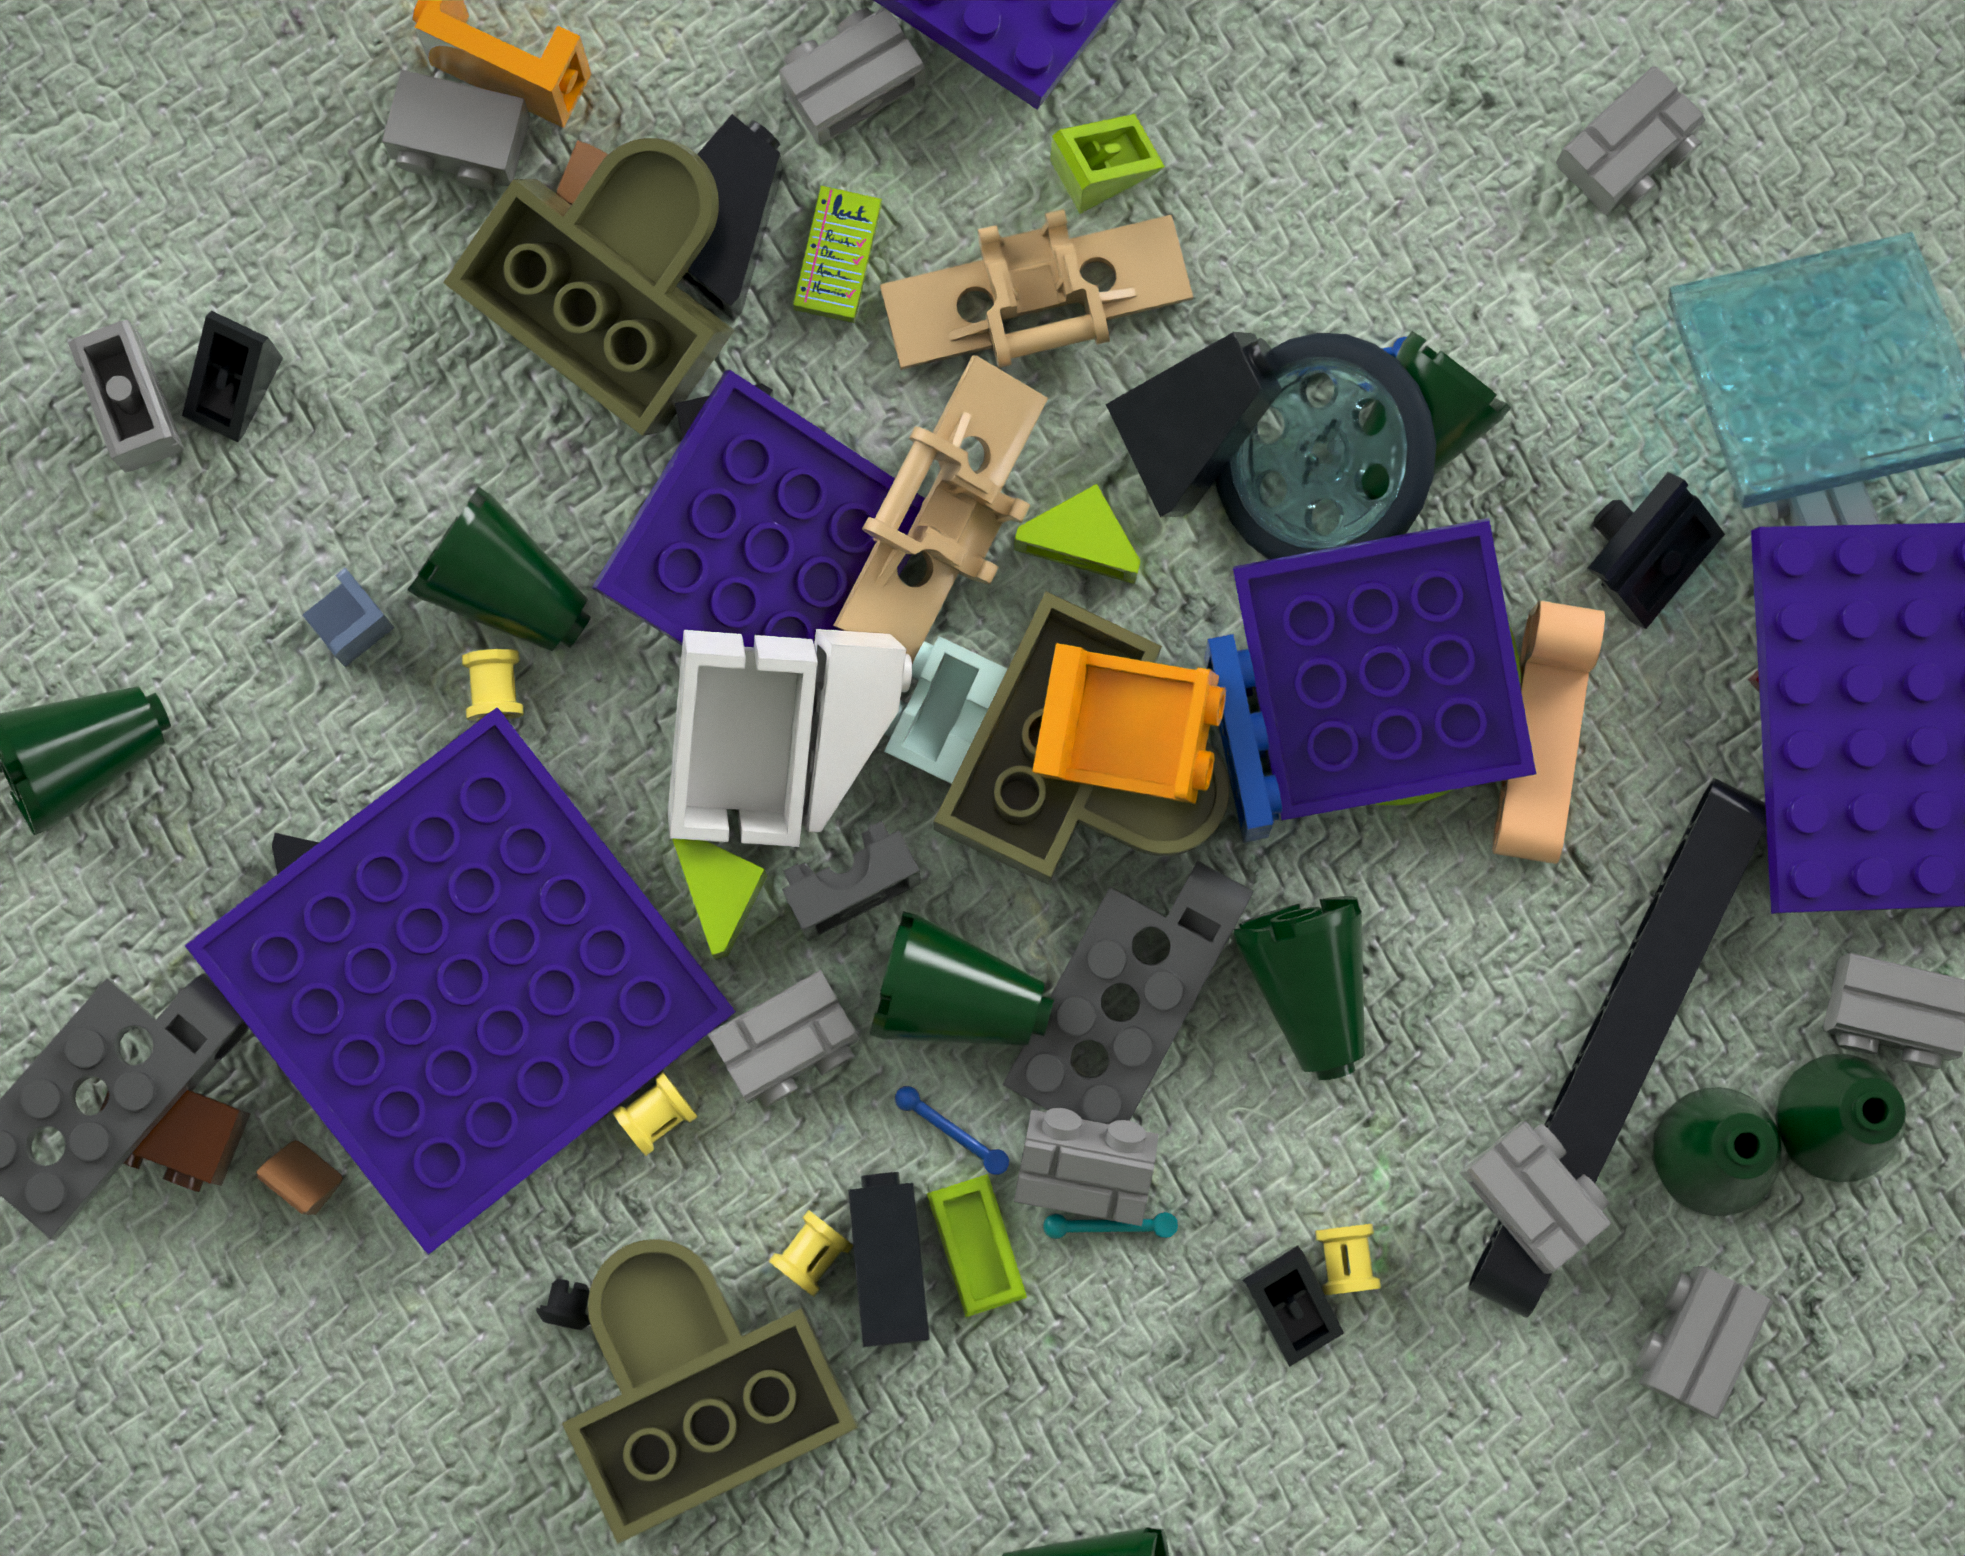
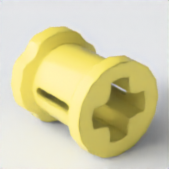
M487 649L472 651L462 655V665L469 668L472 706L466 708L467 720L479 721L496 707L499 708L507 720L524 715L523 705L516 702L514 665L520 662L517 650Z
M663 1071L655 1077V1086L626 1108L618 1106L612 1111L617 1121L645 1156L654 1150V1142L680 1122L685 1120L691 1123L698 1117Z
M808 1210L803 1216L805 1222L803 1228L782 1255L774 1253L769 1262L815 1297L820 1290L817 1282L841 1252L849 1253L854 1246Z
M1373 1224L1315 1231L1316 1241L1322 1242L1324 1247L1328 1282L1322 1285L1325 1295L1381 1288L1380 1279L1374 1277L1372 1273L1368 1237L1374 1233ZM1346 1245H1347V1249H1348V1257H1349L1350 1272H1351L1350 1274H1349V1272H1348V1264H1347L1346 1249H1345V1246H1346Z

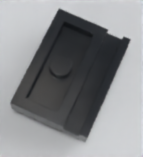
M1669 472L1666 473L1588 567L1592 574L1600 578L1602 581L1601 586L1626 618L1644 629L1648 628L1725 535L1699 498L1688 491V483L1685 479Z

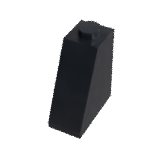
M731 114L697 154L706 163L714 177L718 190L719 212L712 235L682 279L735 321L743 312L783 167L781 154L776 150L780 143L775 136L758 122L751 120L746 126Z
M1232 332L1106 404L1160 517H1182L1194 510L1282 391L1275 376V373L1279 371L1276 356L1268 343L1262 338L1257 339L1255 333Z
M899 1172L861 1176L862 1188L849 1189L848 1193L863 1347L930 1340L914 1184H900Z

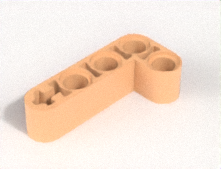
M1539 600L1528 615L1520 655L1521 692L1536 774L1501 781L1493 835V854L1553 864L1559 862L1566 832L1589 672L1597 663L1601 649L1605 623L1604 611Z

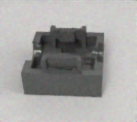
M882 821L869 827L868 831L862 833L865 849L853 854L854 864L846 873H836L830 867L814 873L805 862L784 870L790 885L783 888L782 891L807 942L921 884L920 870L899 830L889 835Z

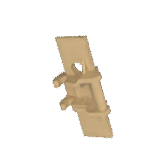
M1065 210L1045 213V224L1041 229L1002 238L999 235L997 225L978 229L982 260L880 284L901 370L990 348L994 351L998 367H1007L1012 365L1011 359L1092 339H1095L1097 345L1110 342L1107 320L1193 300L1172 214L1069 239ZM1092 262L1104 263L1113 270L1116 281L1109 291L1099 292L1098 285L1090 284L1083 279L1080 274L1082 268ZM971 291L985 293L994 304L987 311L986 319L976 323L964 320L957 310L960 298ZM1077 302L1084 306L1086 315L1005 334L1002 320L1042 312Z
M972 355L933 433L918 426L914 427L909 437L914 443L875 519L867 518L862 530L873 536V541L876 544L833 626L842 631L891 634L907 649L906 654L910 655L913 664L958 574L980 583L991 584L999 567L987 561L985 556L996 534L1004 522L1011 520L1021 523L1031 506L1024 500L1012 498L1001 493V490L1048 400L1047 397L977 355ZM970 436L977 439L984 449L983 463L975 472L969 465L968 452L960 448L963 439ZM935 459L938 461L941 470L928 496L923 501L910 531L905 535L898 531ZM921 552L927 563L926 574L918 584L908 586L899 578L897 566L905 554L916 555Z

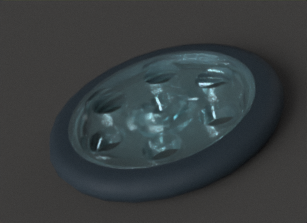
M1314 333L1289 339L1272 348L1279 364V371L1275 373V376L1282 391L1269 408H1275L1281 413L1284 419V430L1277 441L1267 444L1260 438L1256 425L1215 480L1217 493L1229 521L1247 544L1268 560L1406 534L1424 507L1434 477L1436 440L1431 412L1417 382L1400 361L1379 346L1348 334ZM1325 372L1333 381L1334 392L1329 403L1324 407L1316 408L1307 398V384L1316 373ZM1376 399L1384 405L1387 412V421L1384 428L1378 434L1369 436L1360 427L1359 413L1366 402ZM1316 442L1325 444L1328 442L1327 450L1334 455L1330 465H1318L1319 457L1312 453ZM1379 463L1386 468L1390 483L1384 496L1377 500H1372L1365 495L1361 480L1363 473L1369 466ZM1277 471L1285 478L1287 493L1279 505L1270 507L1262 500L1260 485L1268 473ZM1329 499L1338 508L1339 523L1334 531L1323 536L1313 526L1312 512L1321 500Z

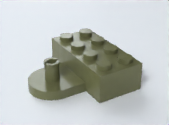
M637 139L624 143L614 149L600 163L572 206L537 179H513L443 282L642 436L665 431L676 415L674 403L686 401L735 331L677 287L713 233L718 218L719 197L714 177L700 156L685 145L667 139Z
M1045 591L933 821L934 830L1047 885L1050 884L1079 823L1148 855L1175 856L1197 848L1207 841L1218 828L1227 810L1230 794L1226 767L1218 752L1208 741L1205 751L1214 753L1213 772L1208 790H1198L1196 804L1045 778L1032 772L1056 643L1082 647L1088 652L1153 663L1157 662L1162 648L1161 645Z
M648 1239L626 1245L613 1253L596 1273L588 1297L589 1321L621 1395L563 1422L562 1425L617 1544L859 1427L804 1308H800L742 1336L717 1280L706 1262L689 1248L668 1240Z

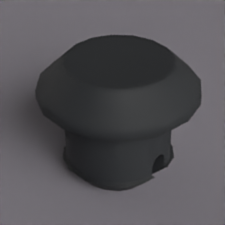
M1612 500L1595 516L1594 527L1610 542L1633 512L1622 500Z
M556 1279L551 1283L547 1306L540 1305V1308H536L539 1317L544 1323L576 1330L586 1328L590 1325L589 1315L585 1314L590 1291L588 1286L575 1282L573 1291L568 1294L569 1281Z

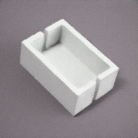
M684 630L668 802L670 838L728 842L729 823L727 809L738 810L737 818L741 843L799 847L818 664L813 639L755 635L754 647H744L742 634Z

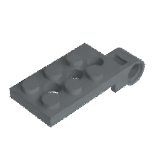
M1197 861L1166 917L1110 886L1050 998L1054 999L1045 1035L1031 1034L1028 1046H1023L1002 1085L1047 1110L1065 1108L1077 1113L1083 1120L1110 1124L1117 1120L1130 1121L1254 891ZM1143 928H1159L1169 938V954L1163 961L1157 964L1142 962L1133 951L1134 937ZM1114 984H1126L1137 992L1140 1004L1137 1013L1133 1017L1120 1021L1109 1017L1105 1013L1102 1006V996L1108 987ZM1085 1040H1093L1105 1047L1109 1056V1063L1103 1073L1094 1077H1088L1076 1071L1072 1064L1071 1055L1078 1043Z
M203 973L193 979L157 1019L114 981L106 978L0 1099V1196L49 1239L56 1240L181 1096L187 1090L193 1091L218 1061L226 1056L248 1031V1026L207 974ZM135 1028H144L149 1032L153 1040L152 1053L143 1063L130 1065L121 1057L119 1050L120 1041L128 1031ZM97 1077L107 1085L109 1100L101 1112L94 1115H86L77 1106L76 1092L85 1080ZM53 1127L63 1135L65 1150L62 1157L56 1163L44 1166L34 1158L32 1143L35 1136L41 1130Z

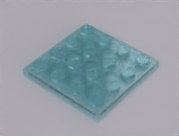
M1913 232L1669 288L1668 303L1742 509L1965 458V363Z

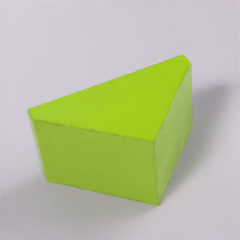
M1136 114L1060 129L1052 136L1050 162L1080 214L1155 175L1165 167Z
M1097 484L1020 525L1014 539L1015 551L1135 584L1141 561Z
M672 838L711 954L715 960L729 956L768 875L764 868L710 842Z

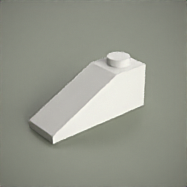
M816 629L814 648L818 664L802 814V825L808 832H822L899 712L901 692L906 693L909 690L912 679L911 657L909 654H906L907 649L891 634Z

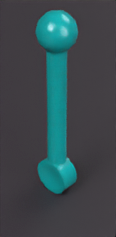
M1168 1212L1159 1213L1154 1219H1143L1142 1226L1106 1219L1066 1220L1061 1214L1055 1213L1046 1217L1043 1229L1045 1234L1052 1239L1062 1238L1066 1233L1154 1232L1158 1237L1168 1238L1176 1233L1178 1221L1174 1215Z

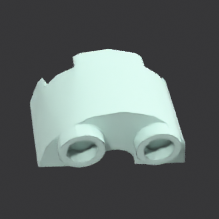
M938 636L934 645L924 641L912 664V678L918 680L917 686L908 703L900 700L899 712L884 734L890 737L884 752L952 784L1007 668Z

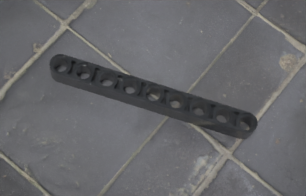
M1713 778L1706 788L1544 1123L1566 1150L1567 1154L1560 1159V1162L1576 1180L1585 1174L1596 1183L1765 830V802L1716 778ZM1498 1219L1473 1271L1468 1289L1528 1318L1540 1300L1552 1273L1544 1274Z

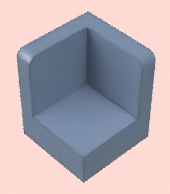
M343 568L335 575L341 584L302 616L324 641L332 654L346 667L395 627L350 572Z

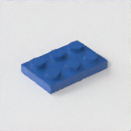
M1234 634L1211 638L1207 641L1204 662L1206 669H1210L1219 675L1217 686L1225 687L1226 689L1224 712L1218 728L1242 841L1246 843L1266 839L1274 825L1273 821L1279 820V813H1282V803L1275 774L1263 776L1260 759L1266 758L1265 750H1269V743L1262 712L1250 714L1247 697L1253 696L1252 687L1256 686L1250 653L1248 649L1237 651Z

